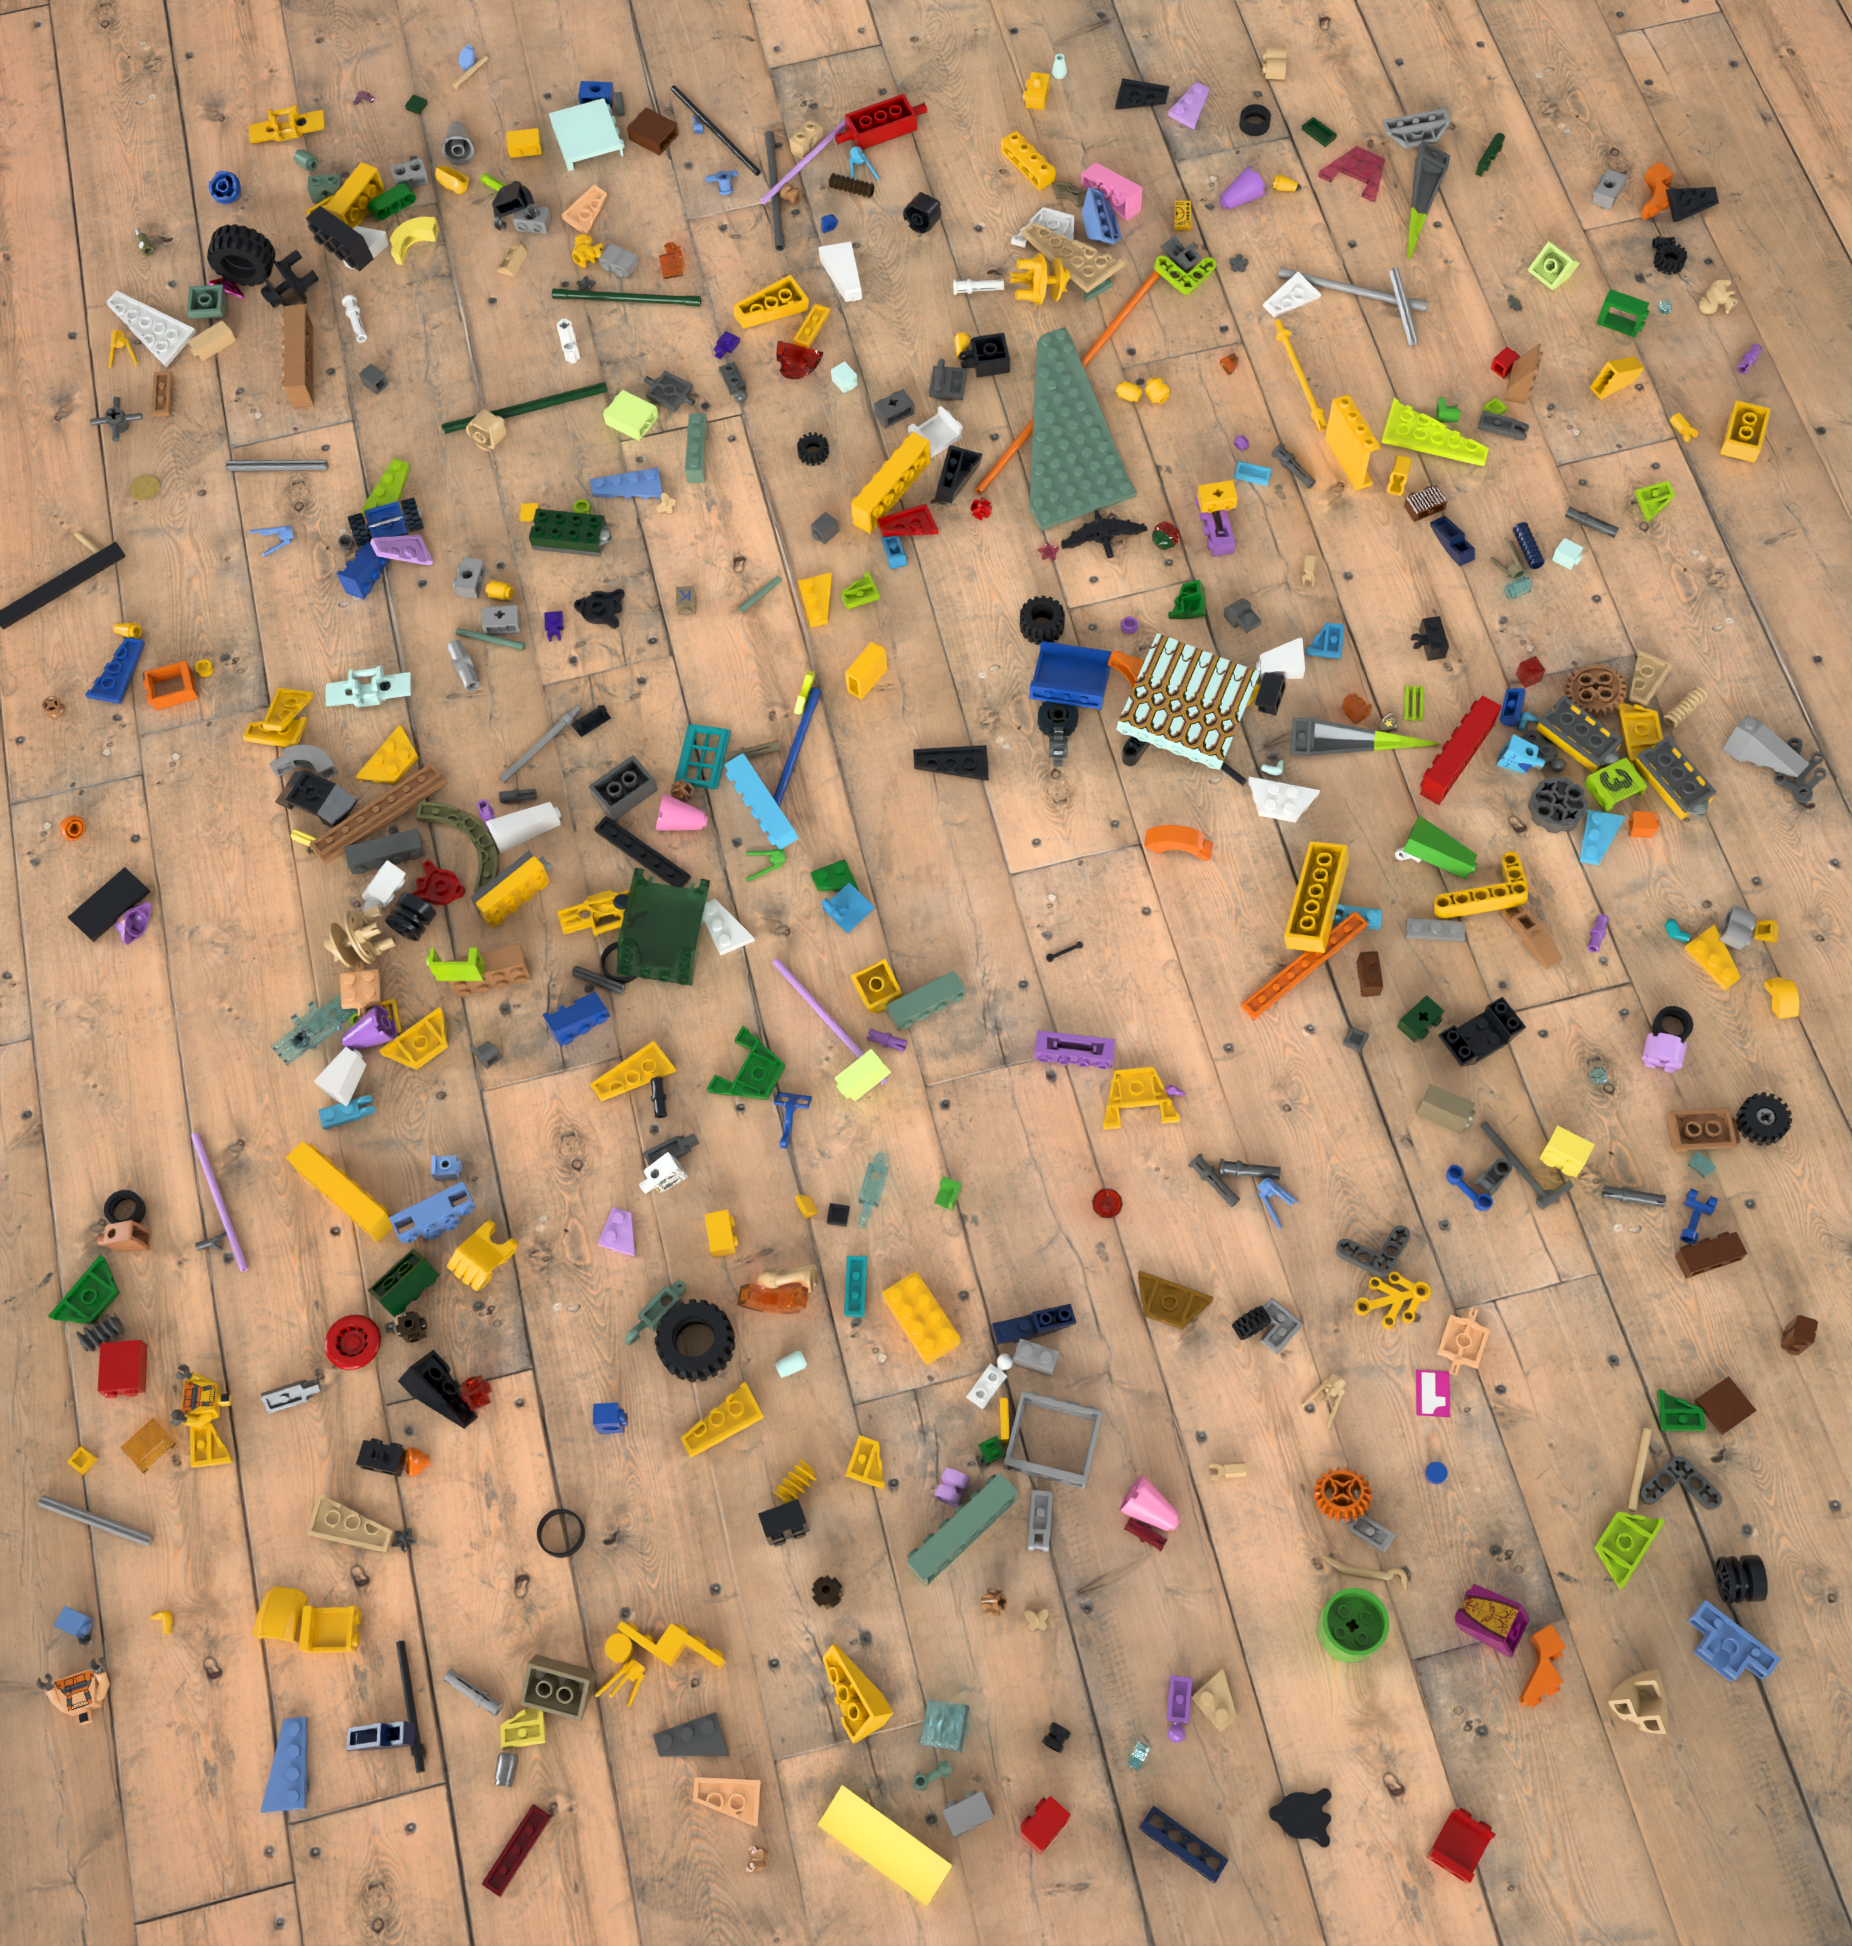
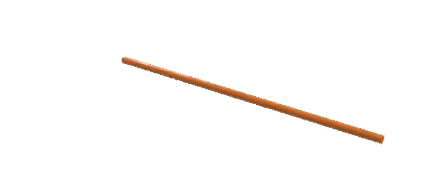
M1156 270L1151 273L1082 357L1081 362L1084 368L1161 276ZM1033 418L974 489L977 494L981 495L1033 432Z

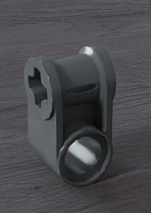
M1507 1158L1497 1159L1488 1170H1485L1480 1175L1475 1184L1481 1185L1489 1192L1488 1195L1492 1196L1512 1171L1511 1161ZM1497 1166H1503L1507 1172H1500Z

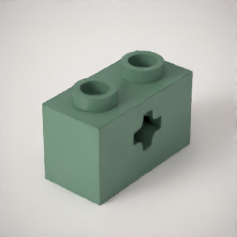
M341 174L308 176L307 189L312 202H321L331 195L335 196L344 182Z

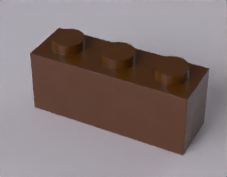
M1726 1231L1717 1235L1716 1239L1705 1238L1699 1241L1698 1245L1692 1246L1687 1244L1681 1247L1675 1258L1687 1279L1740 1261L1747 1255V1252L1737 1231L1730 1234Z

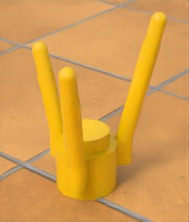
M114 330L111 333L109 367H112L115 347L122 348L125 344L135 365H138L130 346L129 338H125L123 331Z
M631 1659L629 1663L626 1662L622 1669L595 1693V1696L598 1697L623 1674V1678L609 1694V1697L612 1698L627 1679L632 1682L636 1679L627 1706L630 1707L640 1683L645 1677L642 1674L645 1668L636 1660Z

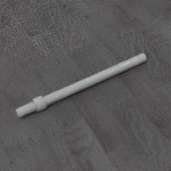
M576 705L568 714L565 713L561 720L503 773L499 779L505 783L566 725L569 726L573 722V718L582 711V708Z

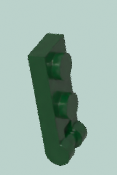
M1497 133L1478 163L1476 175L1482 177L1485 171L1488 172L1491 161L1495 160L1498 152L1502 150V143L1505 139L1504 134Z

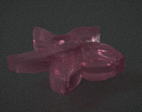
M1047 542L1045 548H1038L1037 551L1043 553L1042 560L1048 558V556L1056 560V553L1059 547H1051Z

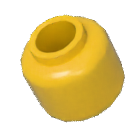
M1153 377L1147 381L1145 394L1152 403L1161 404L1169 398L1170 388L1164 379H1155Z

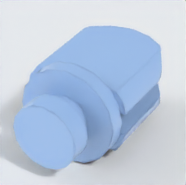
M466 45L459 55L458 63L464 71H467L475 62L476 54L474 47L471 45Z

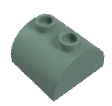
M223 285L189 286L187 315L189 318L226 317L227 297Z

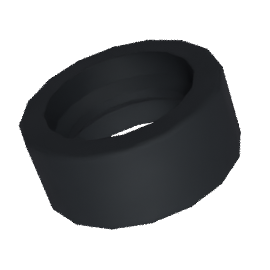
M1259 104L1246 106L1240 114V129L1249 136L1263 135L1270 127V111L1265 106ZM1255 116L1262 118L1264 122L1252 124L1246 119Z
M1667 1006L1661 1009L1652 1025L1655 1036H1658V1033L1669 1034L1664 1030L1661 1023L1664 1017L1672 1016L1679 1019L1684 1025L1683 1033L1674 1036L1681 1038V1043L1685 1042L1691 1034L1694 1025L1690 1014L1677 1006Z
M131 1190L114 1192L108 1197L104 1205V1215L111 1224L133 1220L139 1224L145 1216L146 1207L144 1201ZM123 1200H133L136 1204L133 1214L124 1220L116 1219L114 1216L116 1206Z

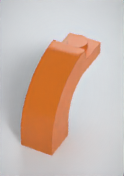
M1161 825L1146 831L1144 847L1157 854L1167 850H1183L1207 861L1211 859L1213 842L1205 839L1203 832L1190 827Z

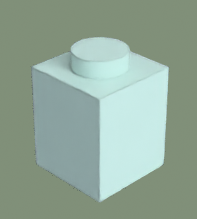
M845 361L831 369L832 381L843 393L854 389L858 385L857 374Z
M1564 538L1555 550L1552 561L1571 570L1574 565L1578 566L1583 556L1581 553L1583 547Z

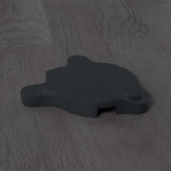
M616 589L612 592L594 591L587 598L583 597L576 600L574 608L587 622L607 624L611 628L616 629L619 627V620L614 614L622 612L623 609L620 601L624 598L625 593L623 589Z
M1323 1788L1315 1794L1304 1792L1291 1793L1278 1805L1270 1809L1269 1816L1271 1820L1277 1822L1288 1836L1296 1839H1311L1322 1848H1326L1330 1844L1326 1827L1331 1822V1815L1322 1811V1807L1332 1796L1329 1789Z

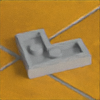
M1271 1297L1263 1307L1272 1319L1270 1324L1273 1328L1261 1340V1343L1278 1355L1303 1326V1323Z

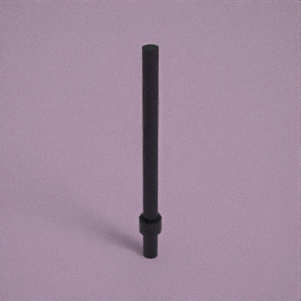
M398 1641L396 1645L408 1722L415 1723L414 1746L410 1747L411 1756H414L416 1773L425 1772L423 1760L425 1751L424 1745L420 1741L405 1641Z

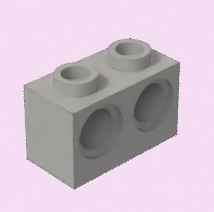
M422 158L390 166L396 186L405 183L411 189L430 184Z

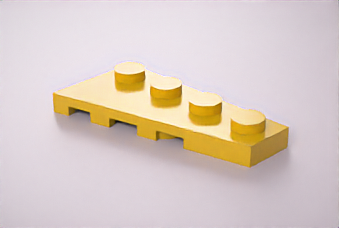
M652 1041L589 1085L602 1102L650 1083L652 1078H662L675 1073L676 1069L655 1041Z

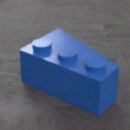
M368 542L355 554L356 558L352 562L348 561L346 563L347 567L344 571L339 570L337 572L345 592L363 600L367 594H370L372 586L380 578L383 568L389 562V558L377 556L371 543Z
M596 992L575 1000V1004L567 1008L564 1005L558 1007L559 1011L549 1015L548 1012L542 1014L550 1032L560 1047L570 1044L574 1038L588 1033L592 1027L597 1024H603L610 1017L607 1008Z

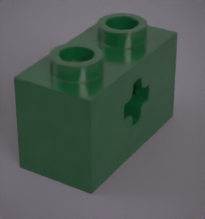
M1426 995L1400 1019L1397 1028L1414 1043L1419 1038L1423 1040L1429 1034V1029L1432 1026L1437 1027L1443 1019L1441 1017L1444 1010Z

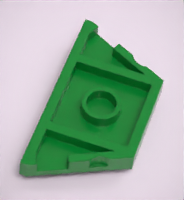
M101 1254L48 1315L49 1318L56 1321L91 1325V1323H95L120 1294L108 1263Z

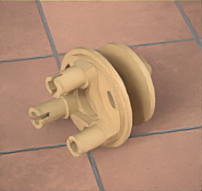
M376 905L366 911L361 910L357 913L352 910L346 911L344 913V925L347 934L339 924L335 922L329 924V937L324 939V946L333 953L335 962L340 960L347 967L354 966L356 963L355 949L362 960L371 964L375 961L376 956L382 954L383 951L397 946V940L393 934L380 941L374 938L375 935L382 933V929H375L380 926L377 921L369 925V922L384 915L381 906Z

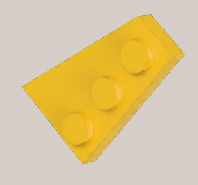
M832 572L798 580L811 628L828 624Z
M300 717V720H292L282 731L263 729V721L249 722L243 738L244 741L281 747L298 745L308 719L307 717Z
M1714 924L1688 943L1684 949L1726 990L1736 983L1741 976L1725 944L1719 941L1720 934Z

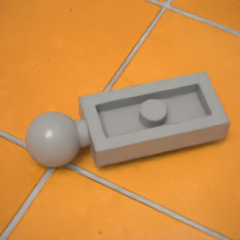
M1357 1515L1356 1521L1349 1518L1348 1523L1345 1522V1519L1340 1521L1341 1524H1350L1347 1528L1349 1532L1384 1554L1396 1537L1394 1533L1365 1515L1363 1517Z

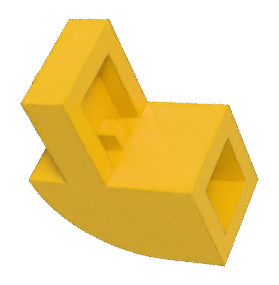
M1781 977L1765 980L1764 987L1772 995L1771 1010L1779 1019L1799 1016V995L1794 981L1785 980V978Z

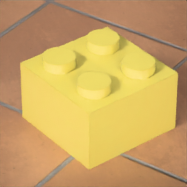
M1557 1125L1539 1159L1550 1167L1562 1170L1567 1176L1577 1177L1595 1144Z

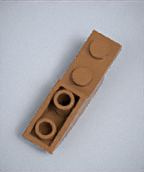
M1521 906L1499 909V915L1523 939L1522 944L1546 969L1562 961L1563 958L1554 942L1528 909L1523 910Z

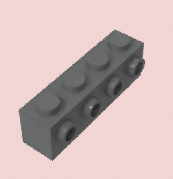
M417 828L344 847L347 864L352 874H362L365 871L380 869L387 860L397 865L403 861L416 860L426 856L422 837Z

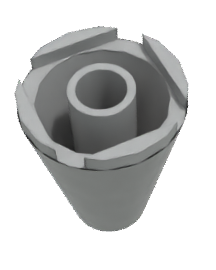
M454 121L449 125L443 140L442 154L450 163L457 165L466 164L471 157L473 158L474 145L465 126L461 122Z

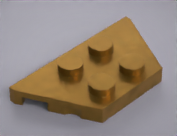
M1140 1270L1138 1272L1142 1310L1145 1317L1183 1330L1213 1301L1214 1297Z

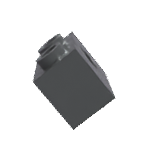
M904 389L894 392L892 395L874 404L875 416L885 429L915 414L914 403Z

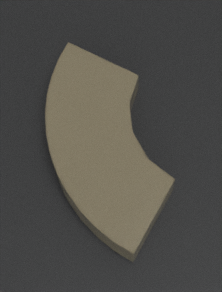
M1069 182L1052 183L1056 199L1070 200L1076 207L1084 205L1087 194L1084 188H1079Z

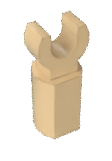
M1307 555L1304 558L1302 586L1305 585L1307 580L1311 581V587L1315 585L1317 561L1315 556Z
M1245 1462L1223 1464V1466L1212 1463L1208 1466L1209 1469H1216L1218 1472L1217 1475L1210 1476L1212 1481H1216L1223 1476L1225 1478L1246 1476Z

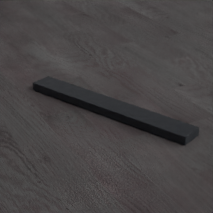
M117 542L105 547L0 610L1 628L3 630L123 559L126 555Z

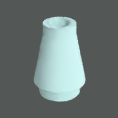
M1063 54L1055 56L1051 71L1057 79H1062L1067 74Z

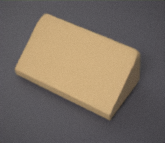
M521 244L509 246L496 271L505 275L516 276L528 254L527 250Z

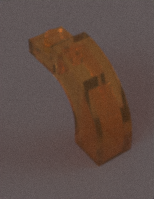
M749 1283L740 1286L737 1305L766 1313L796 1314L800 1313L801 1309L806 1308L809 1288L799 1286L791 1289H771Z

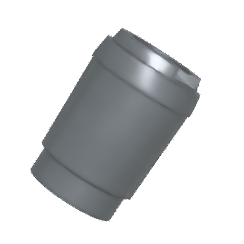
M503 1752L498 1755L494 1785L512 1787L518 1763L517 1754Z

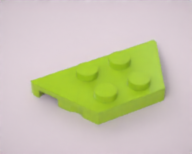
M1619 1511L1615 1513L1594 1546V1549L1619 1589L1622 1590L1665 1520L1646 1518L1642 1515H1630Z

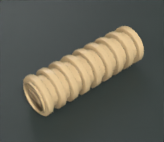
M1700 686L1694 687L1686 697L1679 701L1663 717L1665 724L1670 728H1676L1707 699L1708 694L1705 689Z

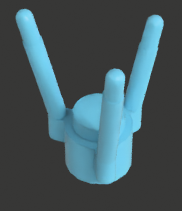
M860 147L852 148L850 150L851 158H849L851 178H854V163L859 165L864 161L876 179L879 180V176L866 155L863 154Z

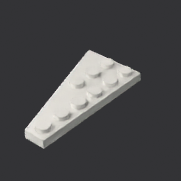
M117 290L107 300V304L112 311L166 368L197 333L195 328Z

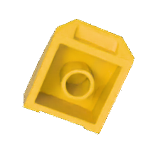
M886 959L849 976L869 1012L878 1014L886 1010L887 1004L901 998L903 995Z
M279 1586L271 1588L266 1592L261 1603L252 1636L260 1639L269 1638L298 1643L303 1606L307 1605L308 1597L300 1589Z

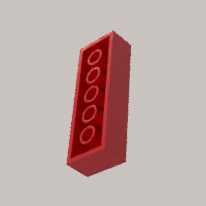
M1483 695L1478 701L1475 700L1470 707V713H1466L1462 718L1461 726L1459 728L1456 727L1451 735V740L1445 742L1441 755L1437 754L1432 762L1433 766L1431 768L1428 767L1425 771L1424 779L1420 784V787H1422L1420 795L1438 805L1441 804L1494 727L1502 707L1501 705Z

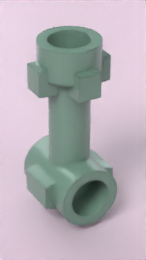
M948 1761L938 1762V1768L925 1775H920L919 1773L914 1775L915 1778L912 1783L914 1789L923 1792L927 1789V1784L942 1775L945 1779L949 1777V1774L953 1771Z

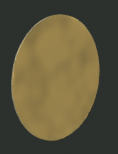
M151 475L140 476L131 483L129 488L130 495L139 501L149 500L159 492L160 482Z

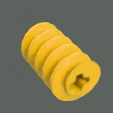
M799 1459L801 1467L794 1465L795 1473L791 1471L787 1473L790 1480L783 1478L784 1486L777 1484L778 1492L772 1491L784 1504L791 1502L792 1499L800 1500L797 1493H806L803 1486L811 1487L809 1479L817 1481L814 1470L801 1459Z

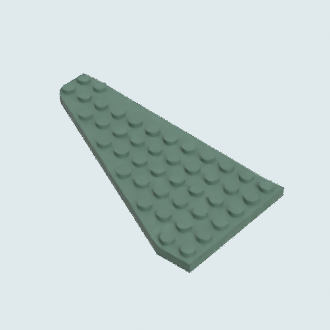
M1065 327L1042 335L1037 342L1029 509L1041 531L1136 497L1137 494L1125 470L1073 340Z

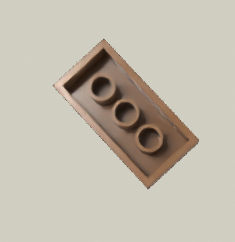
M519 943L480 953L485 962L483 981H448L456 997H467L476 992L484 993L493 988H504L514 983L521 984L526 982V980H530L531 976L527 958ZM468 956L445 962H468Z

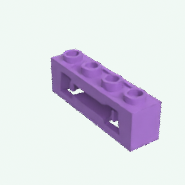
M1196 496V505L1197 507H1200L1198 498ZM1227 510L1216 511L1221 530L1217 532V537L1212 513H1201L1200 511V520L1204 521L1205 524L1203 526L1204 535L1208 536L1207 545L1208 549L1212 550L1213 557L1233 554L1235 539Z
M1038 1030L1035 1059H1038L1040 1062L1055 1061L1062 1065L1072 1063L1080 1067L1096 1066L1099 1069L1112 1068L1115 1039Z

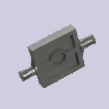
M664 371L655 380L649 376L644 378V383L651 385L650 390L646 393L647 399L673 412L684 402L694 406L693 404H695L696 400L688 397L694 389L693 384L667 371Z

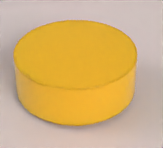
M201 659L196 662L194 669L198 676L205 678L213 673L214 666L208 659Z

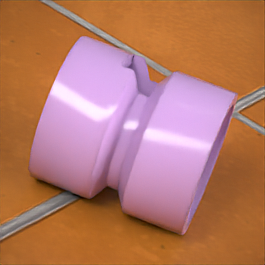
M945 1468L941 1476L942 1484L937 1486L934 1497L941 1502L959 1507L964 1496L962 1491L966 1490L970 1478L957 1470Z

